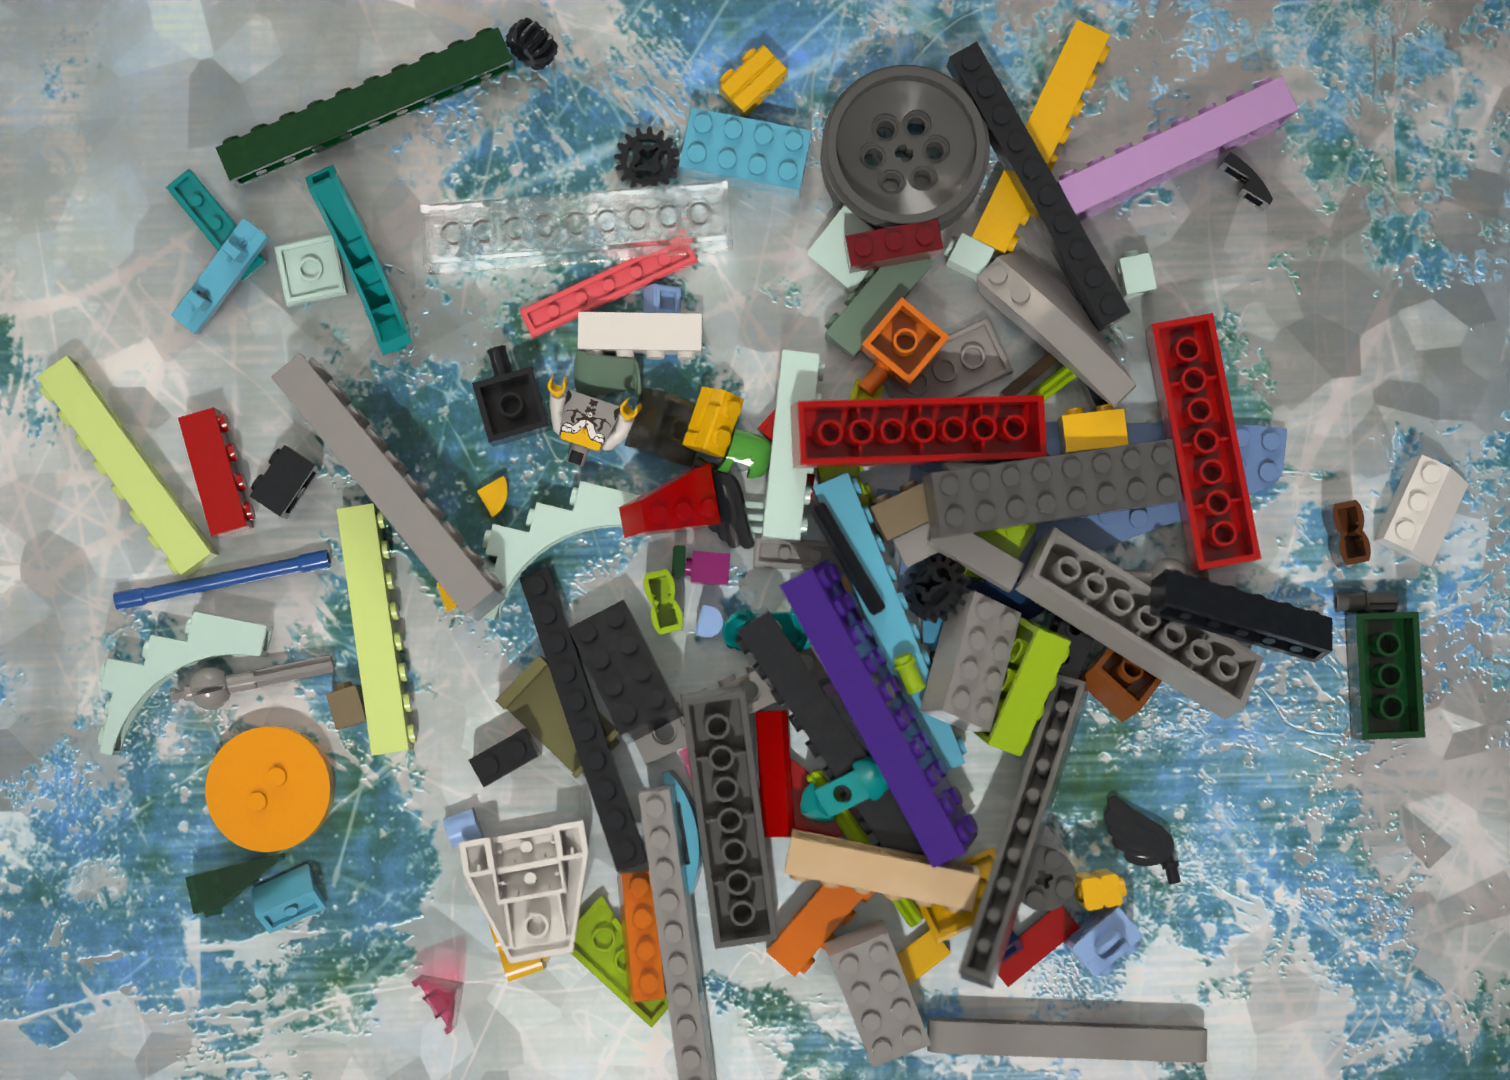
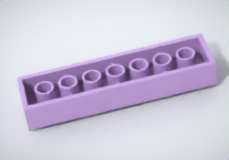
M1283 76L1273 81L1271 77H1267L1254 84L1255 89L1247 93L1239 90L1226 98L1227 102L1220 106H1216L1215 103L1209 104L1198 111V116L1190 120L1187 116H1184L1171 123V128L1162 133L1160 129L1148 133L1143 137L1144 141L1133 146L1132 142H1129L1115 150L1116 154L1105 159L1104 155L1099 156L1088 162V167L1084 170L1077 172L1075 168L1060 175V181L1057 183L1079 222L1284 126L1299 108Z

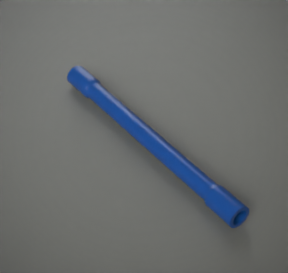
M326 549L301 554L294 558L152 587H139L114 592L113 600L116 609L119 611L143 606L150 602L298 572L305 573L330 568L331 559Z

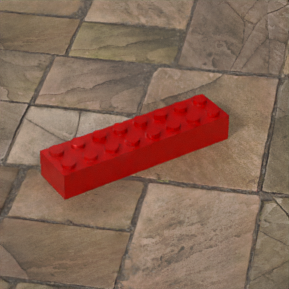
M1210 313L1152 323L1145 330L1165 437L1166 439L1173 440L1183 499L1178 504L1191 571L1194 573L1260 560L1262 558L1214 315Z
M1044 395L797 401L790 405L793 468L989 463L1047 457Z

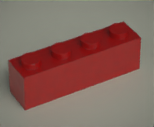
M213 407L178 417L210 535L215 538H222L254 528L252 520L256 519L255 511L251 502L246 501L244 490H247V483L243 473H238L235 461L239 460V455L235 444L229 441L227 432L231 431L227 415L225 413L222 414L220 410Z

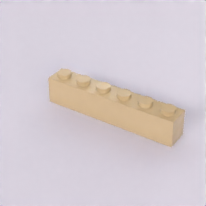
M792 829L784 874L790 875V878L796 881L807 882L808 879L821 881L822 885L830 888H839L840 885L852 887L854 892L860 894H870L871 891L883 893V896L890 900L899 901L902 898L914 900V903L920 906L932 907L933 904L945 906L946 910L954 913H964V910L973 911L980 878L978 866L947 861L932 868L927 856L795 829Z

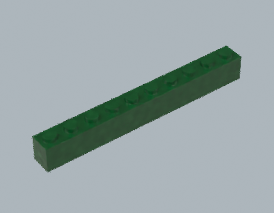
M499 28L482 29L475 34L476 37L466 41H454L447 46L448 49L438 53L428 52L422 55L419 61L410 65L406 63L394 67L391 73L382 77L378 75L369 77L364 80L363 85L354 89L350 87L341 89L335 93V97L326 101L322 99L309 103L307 109L300 112H287L279 117V121L269 125L266 123L259 124L253 127L250 133L241 137L235 135L223 140L222 145L215 148L229 181L238 188L515 70V65Z

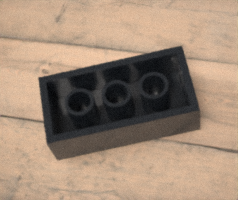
M624 599L568 628L620 736L627 745L683 716Z

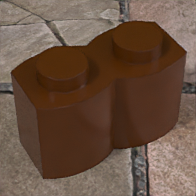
M1352 500L1326 506L1323 511V523L1327 533L1331 536L1329 551L1334 564L1337 567L1369 561L1371 547L1369 539L1363 531L1364 513L1358 501Z

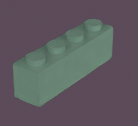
M925 259L881 267L880 269H871L864 278L867 284L860 292L855 289L845 300L844 304L847 308L841 315L835 312L827 321L824 327L828 330L825 332L824 338L853 361L860 353L862 343L900 298L903 297L905 299L931 269L933 262Z

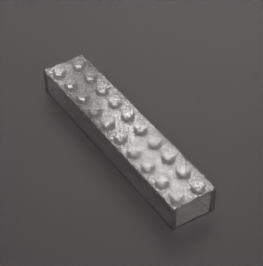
M728 180L420 205L423 265L429 275L626 260L636 257L651 258L661 255L676 256L689 255L688 253L701 254L733 251Z

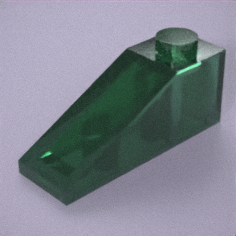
M284 853L185 877L193 914L203 912L205 918L222 914V907L235 902L285 859Z

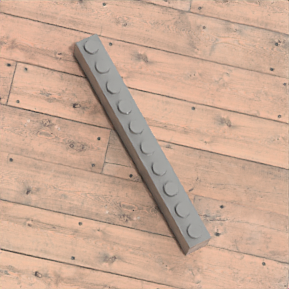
M675 784L644 787L638 793L678 1080H716L691 897L688 890L686 861Z

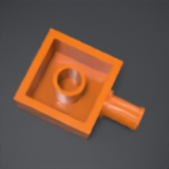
M901 297L861 345L860 350L872 359L875 365L857 386L868 396L873 397L874 393L887 378L893 377L908 389L945 346L950 336Z

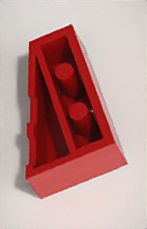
M710 463L688 469L679 476L662 483L657 488L620 506L619 512L624 538L699 530L720 524Z

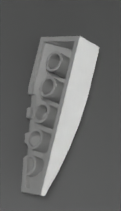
M1023 249L997 257L976 278L979 293L1113 408L1136 387L1135 382L1067 286Z

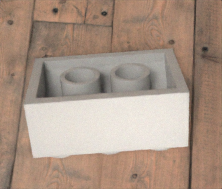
M1423 454L1412 457L1373 541L1431 567L1469 483L1451 467Z

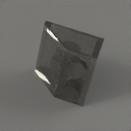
M643 387L638 400V404H642V409L634 417L635 420L624 446L649 456L692 468L697 451L682 445L686 432H688V426L696 404L667 391Z

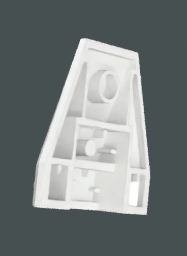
M584 820L503 836L459 842L463 874L509 963L574 951L589 854Z

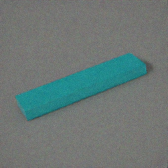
M189 168L166 188L217 251H219L237 225ZM260 253L242 276V281L248 280L268 263Z

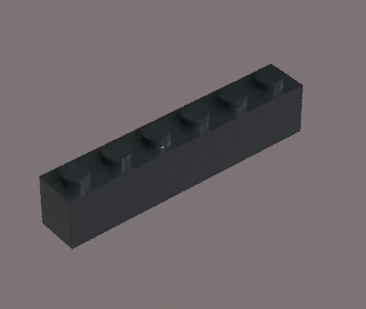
M1166 568L1151 581L1150 615L1314 663L1332 652V618L1321 615L1317 611L1294 607L1288 602L1274 601L1265 598L1261 594L1244 592L1234 586L1217 584L1204 577L1187 575L1178 569Z

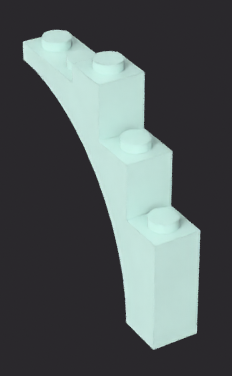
M580 481L579 488L573 487L569 505L574 506L573 511L536 502L535 509L530 508L526 520V526L530 527L529 532L493 524L492 529L485 532L482 547L487 548L486 555L497 558L496 563L491 562L489 571L504 585L501 592L505 595L506 599L517 579L526 568L552 546L583 532L602 528H622L619 507L640 495ZM506 599L483 618L498 621Z
M194 611L193 616L189 617L186 623L185 634L188 635L187 641L150 635V639L146 640L142 650V657L145 659L144 664L107 658L106 664L104 663L100 669L99 681L102 682L101 689L113 692L112 697L109 696L105 704L107 720L105 727L101 728L98 736V745H101L99 753L107 755L121 754L125 738L140 709L153 693L176 674L193 665L218 657L231 655L267 657L274 627Z

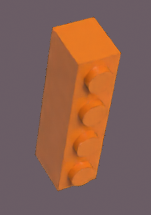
M649 871L621 873L617 876L629 1003L665 999L662 960Z
M821 884L778 933V940H773L766 947V952L794 977L799 971L805 974L815 962L812 956L819 948L825 950L824 942L836 937L833 934L835 929L840 924L845 927L857 913L853 910L860 900L864 903L867 902L875 892L871 891L870 894H860L854 892L852 887L840 885L839 888H830Z

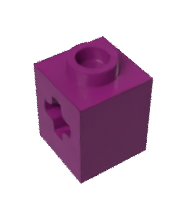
M693 551L692 558H686L685 576H691L690 582L692 584L728 586L730 554Z

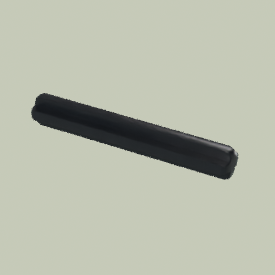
M823 502L816 504L810 509V513L871 615L882 612L886 608L884 602L827 506Z

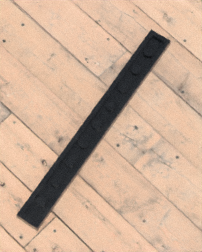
M547 567L520 577L519 579L616 871L622 872L648 862L647 854L577 646L568 629L570 626L551 569Z

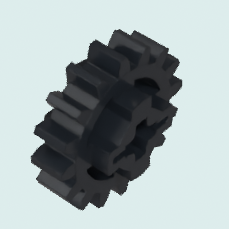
M648 127L646 134H642L641 130L636 128L635 137L625 134L626 145L623 143L617 144L618 150L622 153L614 155V161L621 163L615 167L616 174L624 173L621 177V183L624 185L630 181L631 191L634 192L638 187H641L643 195L647 194L648 188H653L655 194H658V186L661 184L668 189L670 187L668 178H677V173L673 168H679L680 160L673 159L680 155L678 148L671 149L674 144L673 138L664 140L663 130L654 135L652 127ZM650 142L655 144L651 146L643 145L642 143ZM631 151L634 161L630 163V167H627V158ZM667 154L668 162L665 170L663 171L662 167L660 166V162L665 158L664 156ZM642 158H652L653 164L650 166L648 163L643 164ZM642 176L652 177L653 179L644 180L640 178Z
M938 555L936 561L928 557L926 560L927 565L925 566L918 563V573H910L909 575L913 580L912 584L905 585V589L910 591V594L905 597L906 601L910 603L908 609L923 621L929 620L933 624L937 623L938 618L947 621L949 612L956 615L958 613L956 606L958 604L965 605L966 603L962 599V595L970 592L964 586V584L970 581V578L964 574L966 569L950 557L945 558L942 555Z

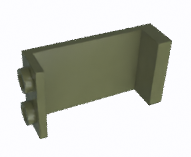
M538 655L495 701L503 709H507L572 772L571 775L577 779L581 774L585 777L548 663L542 656ZM599 712L611 750L613 751L620 743L617 739L620 734L617 728Z

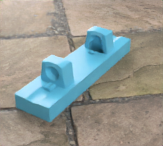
M243 218L171 316L182 323L193 334L199 335L271 237L250 220ZM202 292V293H203L204 295H206L210 300L205 299V298L199 296V294Z

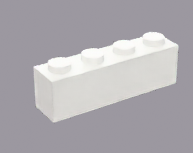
M578 312L579 351L595 355L616 354V357L634 358V354H646L647 359L653 360L665 359V355H677L679 360H695L696 355H702V314Z

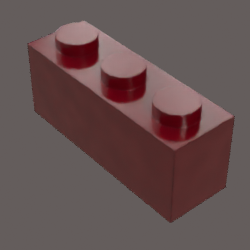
M938 219L846 235L844 239L849 273L941 257L943 252Z

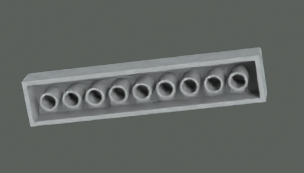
M299 353L271 376L466 616L478 622L506 599L505 595L501 592L504 588L501 581L493 573L491 574L487 568L485 570L482 569L485 562L474 549L472 550L468 545L463 546L462 543L466 540L455 526H452L448 521H443L447 516L435 502L433 503L428 497L424 498L427 491L416 479L414 480L409 473L407 475L404 474L408 471L404 463L390 450L385 451L389 448V445L369 426L370 422L350 403L352 400L341 387H338L331 380L333 377L322 364H319L313 357L308 360Z

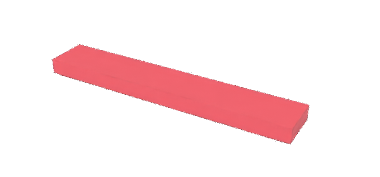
M686 233L519 311L532 339H535L577 319L578 312L595 311L645 286L698 263V259Z

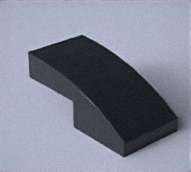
M1232 152L1223 159L1218 170L1243 185L1237 196L1264 211L1271 204L1273 198L1261 178L1248 164Z

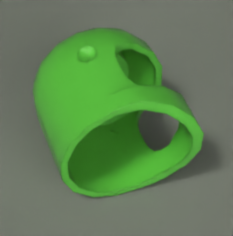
M735 428L725 458L722 459L717 470L728 473L731 465L738 462L749 466L748 479H758L769 468L771 443L760 435Z

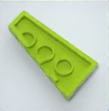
M601 895L578 920L574 951L570 953L652 1028L668 1010L667 995L665 993V999L629 1003L622 926Z

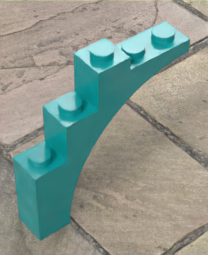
M331 165L305 177L308 190L339 249L358 291L383 356L391 352L396 353L403 350L408 344L412 343L405 311L388 280L385 267L369 239L366 226L335 166Z

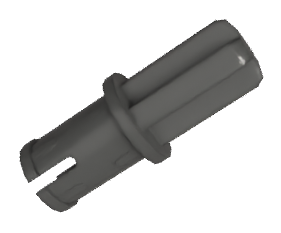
M1362 590V593L1335 592L1333 598L1335 612L1362 611V613H1369V611H1395L1398 609L1399 603L1397 594L1394 592L1369 593L1368 590Z

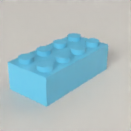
M691 107L679 163L680 176L799 199L812 131Z

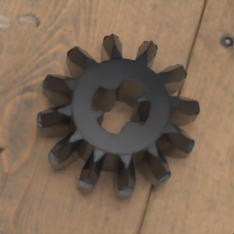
M526 17L514 23L506 35L507 40L505 42L511 49L510 52L517 57L518 61L523 62L526 67H531L533 70H543L546 65L549 66L555 59L554 56L558 53V45L553 40V35L549 34L546 28L540 26L538 21L533 22L530 18Z

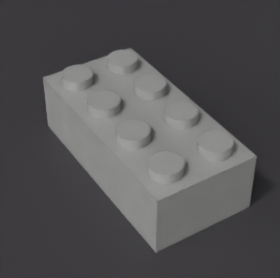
M970 591L962 595V599L966 602L965 605L958 604L956 606L958 613L955 615L949 612L948 620L943 622L920 711L967 732H991L1021 613L976 591Z
M883 920L824 942L828 957L872 1068L931 1045Z

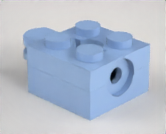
M1103 905V909H1098L1063 943L1082 966L1096 978L1099 975L1104 977L1117 966L1115 961L1123 954L1129 956L1140 947L1141 943L1139 940L1144 935L1119 906L1107 908Z

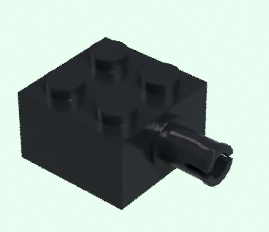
M505 345L488 349L487 354L490 358L494 376L472 383L488 442L495 447L551 431V423L534 368L530 366L512 371Z

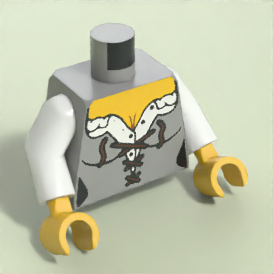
M554 374L551 375L548 382V389L551 392L549 414L553 431L559 435L560 441L571 445L566 462L583 467L589 451L602 455L605 450H612L628 437L635 420L634 417L642 409L641 403L636 406L635 410H632L628 406L630 397L626 398L621 406H617L567 389L565 394L564 391L569 382L568 377L564 376L562 385H556L553 380Z

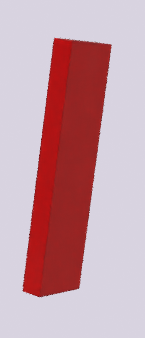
M787 710L755 712L764 838L791 837L792 829H794L788 713Z

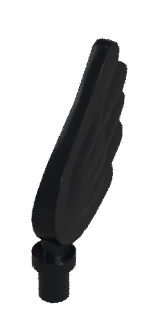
M699 456L693 462V467L709 462ZM711 462L710 466L721 523L710 526L709 529L712 532H716L721 540H726L731 548H738L741 545L744 549H751L754 547L755 542L748 523L745 500L740 483L734 475L718 471V465Z
M1110 796L1107 800L1109 809L1105 811L1103 817L1108 824V833L1113 837V846L1124 852V858L1127 862L1138 866L1161 864L1162 869L1166 871L1169 884L1181 882L1178 871L1180 864L1179 860L1174 859V841L1169 832L1158 823L1131 808L1117 796Z

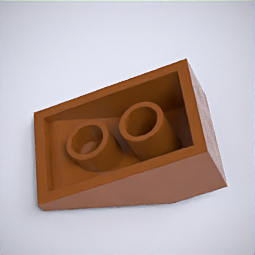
M1107 646L1103 647L1078 678V680L1087 683L1088 692L1121 722H1124L1140 711L1162 682V680Z

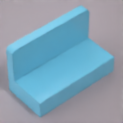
M308 864L252 889L255 916L269 934L326 908L325 899L314 885L312 871Z

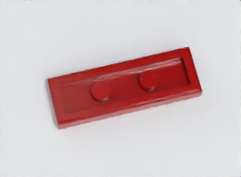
M1063 906L1047 911L1017 936L1024 948L1001 963L998 976L1007 987L1011 986L1075 933L1080 926Z

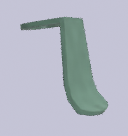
M583 351L577 352L574 361V383L578 393L592 397L633 389L635 397L640 398L641 377L636 358L595 355Z

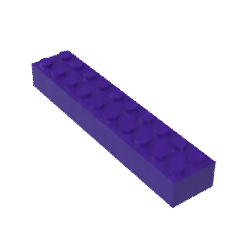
M827 558L781 584L780 587L932 868H935L968 851L978 836L977 823L973 816L967 814L963 808L961 793L956 786L952 787L947 778V768L940 758H936L931 749L933 744L928 733L925 730L922 731L916 721L918 716L913 705L909 702L906 703L901 693L903 689L899 679L895 675H891L887 668L886 655L880 647H876L871 638L872 630L865 619L861 620L856 610L857 603L851 592H846L842 585L840 570L834 563L831 564Z

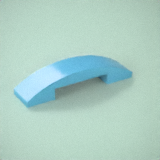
M674 770L663 772L664 785L675 784L677 802H680L690 859V862H686L685 865L690 896L694 893L698 884L703 863L694 800L682 779Z

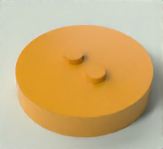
M280 726L253 728L230 739L214 757L206 778V803L217 828L233 843L257 852L282 851L303 843L312 837L324 824L331 811L335 796L334 773L324 751L307 735L297 730Z

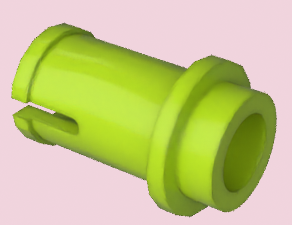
M906 652L893 659L895 663L893 669L898 670L908 695L917 693L926 687L915 664L917 661L915 656L912 657L910 652Z

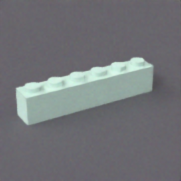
M782 350L762 539L799 542L801 535H807L808 517H803L804 504L810 505L812 486H806L807 473L813 474L814 468H793L790 405L797 401H821V394L816 393L817 381L823 382L825 363L819 362L820 354L791 350Z

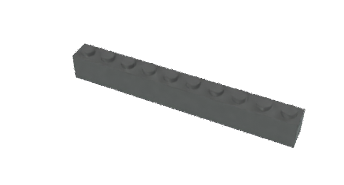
M1057 674L1056 685L1049 693L958 970L963 980L991 989L994 987L1087 700L1088 689L1085 681Z

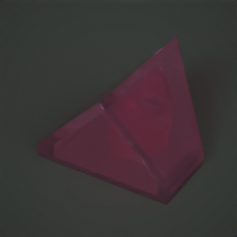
M421 974L411 983L414 987L420 985L426 994L422 999L431 1007L436 1019L441 1016L447 1025L443 1029L447 1035L457 1025L465 982Z

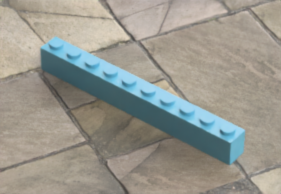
M844 473L812 486L817 503H825L885 604L886 608L882 612L871 615L849 579L864 619L872 630L873 641L876 647H880L887 658L886 666L891 675H895L899 679L903 689L901 693L906 703L909 702L913 705L918 716L916 720L922 731L925 730L930 736L933 744L931 749L936 758H940L944 762L947 771L965 764L963 755L967 753L961 736L955 738L951 728L953 725L920 711L926 687L917 693L908 695L898 670L893 669L895 664L893 659L903 653L910 652L912 657L915 656L917 658L915 664L923 682L927 685L929 678L928 668L932 664L926 650L920 651L916 640L921 637L915 622H908L904 611L908 610V604L903 593H897L892 582L897 580L895 572L890 563L886 565L884 563L881 553L885 552V548L879 534L873 536L869 524L874 521L868 506L862 507L857 495L862 494L856 477L850 478L848 473Z

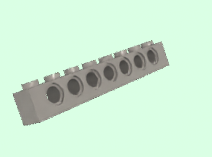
M812 645L807 650H796L799 656L807 654L812 657L814 666L810 672L817 682L828 677ZM752 665L745 668L748 674L738 679L732 674L718 681L720 686L718 689L741 686L747 681L754 682L757 685L758 695L752 700L746 699L748 715L777 702L770 692L775 687L769 682L768 678L763 681ZM677 701V704L682 712V706H680L679 702ZM683 716L669 723L674 729V735L670 740H661L657 736V730L634 741L645 765L687 746Z

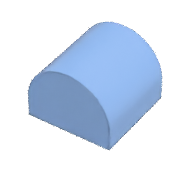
M702 606L695 634L704 638L717 636L722 631L724 623L721 613L714 607Z
M474 808L443 819L448 840L453 848L458 847L459 842L484 837Z

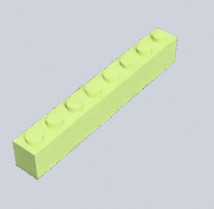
M66 355L38 375L37 379L42 384L39 387L41 393L49 402L54 401L59 407L58 416L66 426L70 427L72 425L78 434L75 436L78 444L85 451H91L96 458L93 464L103 476L108 475L114 484L111 485V488L116 496L122 501L126 499L132 508L129 510L132 518L139 525L144 524L150 532L147 535L150 543L157 550L162 549L168 557L165 563L175 575L179 573L182 576L189 577L218 556L216 550L78 361Z
M374 503L337 509L371 756L414 749L413 743L417 742V732L415 725L410 724L408 712L413 711V704L410 693L406 694L404 681H408V670L406 663H401L400 651L404 650L402 633L397 632L395 620L400 618L397 601H392L391 589H395V579L393 571H388L387 559L391 558L389 542L384 540L382 528H386V517Z

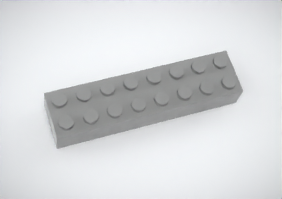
M1055 527L1037 542L1015 589L1224 720L1244 709L1264 660L1262 656L1232 638L1150 615V586Z

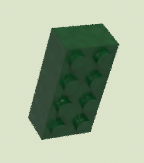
M1419 612L1346 615L1352 739L1426 738Z

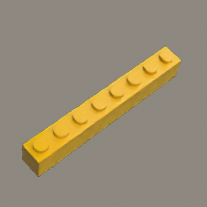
M1078 19L1025 126L1050 171H1052L1059 156L1054 153L1058 142L1064 145L1072 129L1067 126L1071 115L1077 118L1085 101L1080 99L1084 89L1090 91L1098 74L1093 72L1097 62L1104 63L1111 49L1110 46L1106 45L1110 34ZM1005 169L972 235V238L994 248L995 250L992 255L996 257L1004 255L1006 251L1009 253L1013 251L1019 239V236L1015 235V231L1019 224L1025 226L1030 216Z

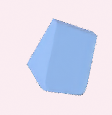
M661 284L645 286L643 313H681V287Z

